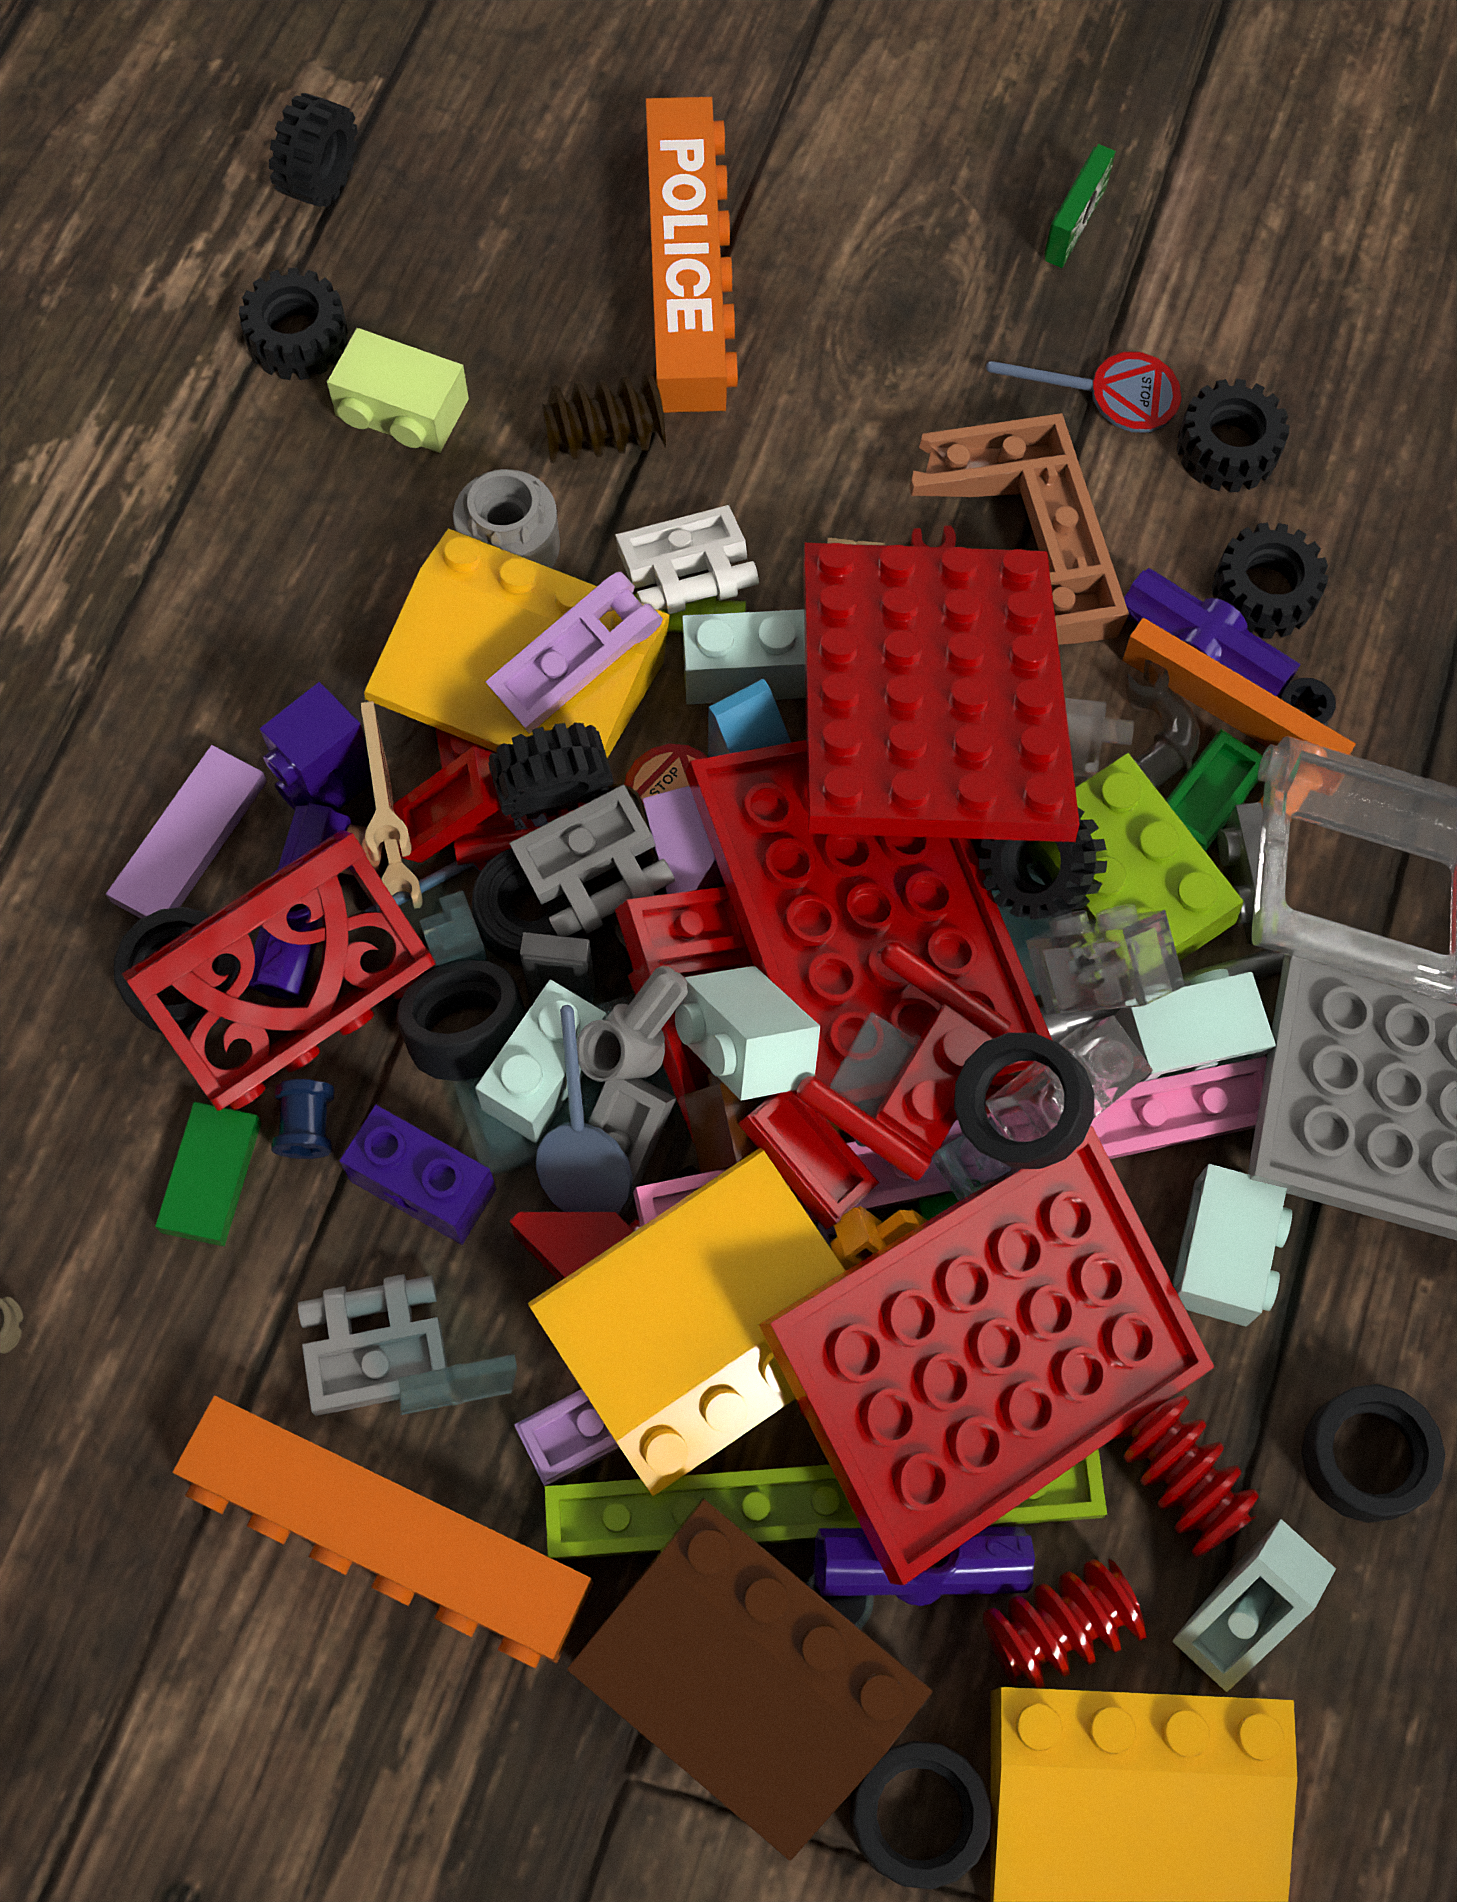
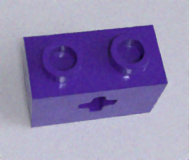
M320 682L259 728L269 751L263 756V759L272 773L279 779L274 786L294 811L296 806H305L312 803L330 807L337 812L372 783L367 744L361 723Z
M377 1105L374 1106L339 1160L352 1183L461 1245L465 1242L497 1190L490 1168Z

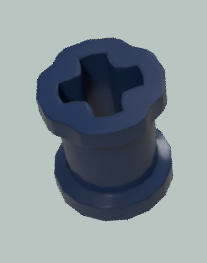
M293 1079L282 1081L275 1086V1098L281 1101L279 1136L274 1137L271 1144L273 1153L288 1158L314 1159L328 1156L332 1152V1142L326 1138L327 1103L334 1100L335 1089L332 1085L309 1079Z

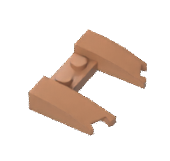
M1063 414L924 433L919 448L930 454L926 473L913 471L909 486L911 496L983 497L1021 494L1039 551H1047L1058 645L1117 638L1129 612Z

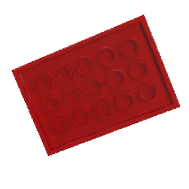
M805 543L803 584L808 834L1076 842L1080 823L1047 551Z
M806 740L690 760L685 776L753 964L820 1025L815 1070L816 1078L860 1109L880 1105L932 1017L939 1011L941 1007L939 1003L882 963L881 952L891 942H899L1009 1020L1011 1025L1006 1033H1036L1052 1040L999 908L993 901L992 891H987L982 880H985L986 877L983 869L979 870V859L970 839L808 834ZM1018 1061L1005 1066L995 1077L1043 1066V1064L1036 1061Z
M1090 1126L1083 1143L1065 1160L1042 1169H1011L758 1324L890 1584L897 1585L907 1584L1214 1368L1093 1126Z

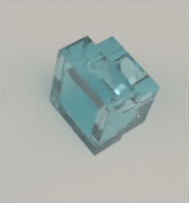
M463 890L439 898L442 912L419 920L429 952L433 957L434 963H436L434 965L435 968L447 963L463 960L487 961L483 942Z
M990 1116L988 1118L990 1124L1001 1136L1005 1137ZM964 1134L936 1151L931 1158L959 1201L1017 1170L980 1153ZM970 1156L980 1170V1175L977 1179L973 1178L961 1157Z

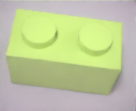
M356 328L327 381L335 415L350 426L358 429L371 428L393 436L405 446L411 448L424 447L441 453L469 399L462 364L360 328Z

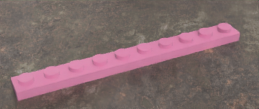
M1264 1056L1094 1092V1119L1091 1126H1093L1109 1159L1253 1129L1256 1127L1267 1057ZM1064 1098L990 1113L987 1116L990 1124L1001 1136L1012 1141L1030 1142L1045 1136L1057 1125L1064 1110ZM958 1120L954 1122L939 1150L933 1154L930 1166L918 1181L907 1176L861 1142L847 1143L880 1182L855 1206L857 1208L861 1205L867 1211L918 1201V1199L983 1187L1013 1169V1167L980 1153L962 1133ZM729 1168L636 1187L633 1194L641 1227ZM789 1186V1188L791 1189L795 1197L798 1199V1201L800 1202V1204L802 1205V1207L804 1208L812 1222H819L818 1219L813 1215V1213L808 1209V1207L803 1203V1201Z

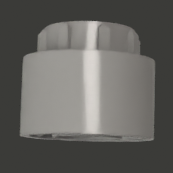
M501 469L476 477L462 489L455 502L453 511L454 525L457 532L552 569L560 550L559 528L555 500L543 482L522 471Z

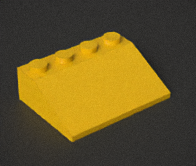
M448 528L419 570L364 691L365 700L373 701L375 704L494 752H497L496 748L503 743L513 744L512 738L520 734L525 737L531 736L533 732L528 733L485 681L597 586ZM655 609L663 618L657 630L644 641L633 645L537 728L543 727L544 731L553 729L554 724L565 723L566 728H569L574 723H584L585 727L592 725L600 733L608 758L664 663L670 615ZM614 610L607 612L599 619L609 632L623 621Z
M760 1147L528 1302V1305L614 1440L651 1495L655 1496L796 1399L758 1324L846 1270L766 1152Z
M1000 1687L992 1690L990 1902H1288L1297 1791L1294 1700Z

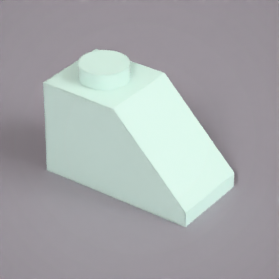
M1280 1519L1234 1565L1177 1633L1172 1642L1221 1688L1228 1692L1315 1609L1336 1568Z

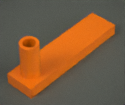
M1145 618L1141 619L1130 635L1122 661L1287 759L1259 801L1261 802L1264 819L1272 825L1282 828L1287 827L1317 781L1321 779L1331 785L1356 743Z

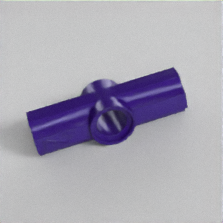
M1148 568L1146 571L1143 570L1124 597L1129 612L1127 620L1133 624L1138 625L1142 618L1147 619L1278 698L1281 697L1285 687L1291 682L1301 665L1249 632L1245 618L1231 604L1217 598H1208L1202 602L1151 568Z
M309 803L305 806H296L279 867L273 874L340 830L347 831L349 825L352 824L350 818L334 811L330 807ZM307 906L299 911H289L287 913V923L292 930L306 931L323 926L322 917L310 923L305 922L309 917ZM261 926L254 947V972L247 987L269 997L288 1001L290 999H301L317 943L310 945L287 943L277 939Z
M986 1527L935 1563L936 1568H928L907 1584L897 1585L890 1584L862 1528H819L815 1536L813 1567L815 1585L819 1588L821 1596L895 1595L907 1604L923 1606L932 1604L942 1594L1028 1593L1034 1583L1035 1554L1032 1537L1026 1534L1024 1527Z

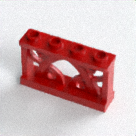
M340 830L121 974L217 1111L222 1110L228 1105L233 1110H237L255 1100L266 1089L263 1081L282 1068H285L287 1072H293L308 1064L320 1053L321 1050L317 1046L320 1042L338 1030L341 1035H347L365 1025L374 1016V1012L371 1009L373 1006L393 994L395 999L402 998L407 988L425 974L426 970L436 964L435 959L426 949L367 859V854L351 832ZM349 867L378 912H361L347 917L345 901L337 874ZM304 904L309 910V917L305 922L310 923L322 917L323 926L306 931L292 930L287 923V913L294 905ZM261 925L268 933L287 943L310 945L323 941L318 976L306 1005L271 1006L239 999L240 995L249 985L255 966L254 948L248 933ZM364 926H375L387 931L394 945L393 956L387 966L379 971L365 972L360 965L361 956L368 950L378 949L365 941L348 943V931ZM228 953L238 959L239 970L230 986L222 992L215 987L224 982L228 974H216L213 971L212 963L217 956ZM343 978L357 986L336 1001ZM170 985L174 986L191 1001L206 1009L193 1027L189 1039H187L157 996V993ZM220 1017L232 1021L225 1028L222 1037L226 1053L230 1043L239 1038L247 1040L251 1046L247 1059L235 1068L223 1069L216 1067L207 1060L204 1047L207 1033ZM265 1029L291 1032L269 1046V1038Z

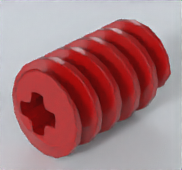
M1183 1395L1168 1400L1114 1440L1127 1436L1134 1438L1123 1456L1127 1463L1144 1459L1150 1460L1149 1467L1140 1479L1144 1487L1163 1482L1168 1485L1157 1503L1160 1510L1183 1506L1185 1511L1174 1527L1176 1532L1181 1534L1198 1529L1202 1532L1200 1539L1191 1551L1194 1557L1197 1558L1222 1543L1256 1517H1250L1248 1513L1259 1498V1494L1255 1488L1236 1493L1231 1491V1488L1241 1474V1469L1238 1465L1215 1469L1213 1465L1223 1452L1224 1446L1220 1441L1202 1446L1196 1443L1206 1428L1207 1423L1203 1418L1184 1423L1180 1421V1416L1190 1402L1188 1397Z
M1109 1558L1108 1569L1095 1559L1084 1564V1582L1070 1571L1060 1575L1058 1579L1059 1595L1045 1583L1035 1587L1033 1591L1034 1608L1025 1598L1019 1595L1013 1597L1008 1601L1009 1620L994 1607L983 1612V1623L992 1648L1014 1688H1017L1016 1677L1022 1674L1036 1689L1044 1688L1042 1664L1049 1662L1063 1678L1070 1675L1067 1652L1073 1649L1088 1666L1095 1663L1093 1640L1098 1637L1113 1653L1120 1651L1121 1644L1118 1628L1123 1625L1138 1641L1147 1638L1137 1598L1121 1569L1112 1559Z

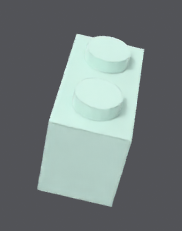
M804 609L683 616L686 704L717 703L762 679H765L775 700L806 698Z
M756 966L685 977L688 981V994L675 1012V1025L678 1036L740 1100L797 1090L799 1083L808 1076L815 1077L820 1025Z
M1217 969L1195 976L1190 980V986L1168 990L1167 983L1160 982L1149 984L1130 992V999L1127 1000L1113 1018L1133 1083L1260 1058L1273 1049L1276 1044L1253 973L1248 972L1229 976L1227 969Z
M551 979L475 1087L481 1109L536 1144L568 1098L560 1009L564 1005H570L573 1008L576 1040L587 1024L607 1018L604 1011ZM579 1066L580 1079H581L582 1076L584 1075V1072L582 1071V1069H581L580 1066Z
M1208 1164L1194 1182L1172 1284L1186 1310L1246 1327L1262 1313V1310L1270 1311L1276 1299L1280 1274L1277 1271L1271 1270L1275 1246L1282 1248L1287 1240L1292 1222V1209L1283 1207L1287 1188L1251 1180V1175Z

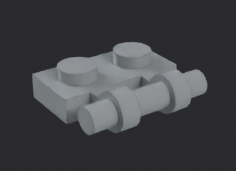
M625 785L509 843L541 905L565 893L571 906L549 917L557 936L568 937L582 929L588 934L604 926L601 919L615 913V909L627 899L654 896V892L675 882V878L664 858L642 870L637 863L635 856L656 845L651 832ZM616 867L622 880L589 896L583 883Z
M405 1274L384 1278V1285L347 1292L345 1286L327 1289L323 1291V1297L298 1302V1313L302 1328L327 1324L329 1339L302 1344L311 1411L315 1416L451 1389L441 1323L438 1317L415 1322L412 1320V1306L437 1302L432 1275L406 1280ZM388 1311L390 1327L356 1334L352 1333V1318Z

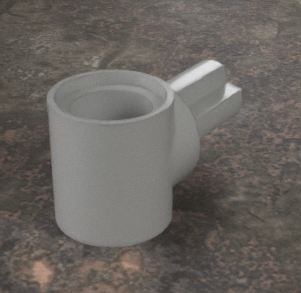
M660 966L655 969L629 1005L618 1004L612 1009L605 1020H596L587 1024L577 1039L578 1062L582 1071L589 1078L601 1082L644 1078L654 1074L661 1066L665 1055V1037L661 1029L688 994V981L686 978L668 966Z

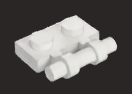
M729 505L615 534L618 553L630 582L635 586L634 589L657 584L655 587L637 591L638 600L641 604H650L659 611L665 609L667 614L684 611L686 603L717 596L719 601L736 597L739 589L759 584L757 569L753 561L735 566L730 564L747 559L746 541ZM707 569L709 571L708 573L685 578L682 580H679L678 578L681 576L704 571Z

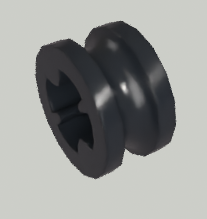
M1314 678L1293 680L1285 687L1280 699L1293 707L1297 700H1303L1307 708H1316L1317 710L1312 718L1325 726L1331 720L1336 709V698L1332 690L1325 683Z

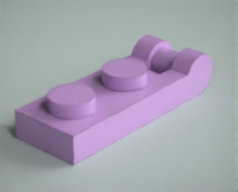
M616 572L604 580L485 681L529 734L633 645L647 639L661 625L663 618L650 604L642 605L632 594L635 586L622 572ZM614 610L623 621L609 632L599 619L607 612Z

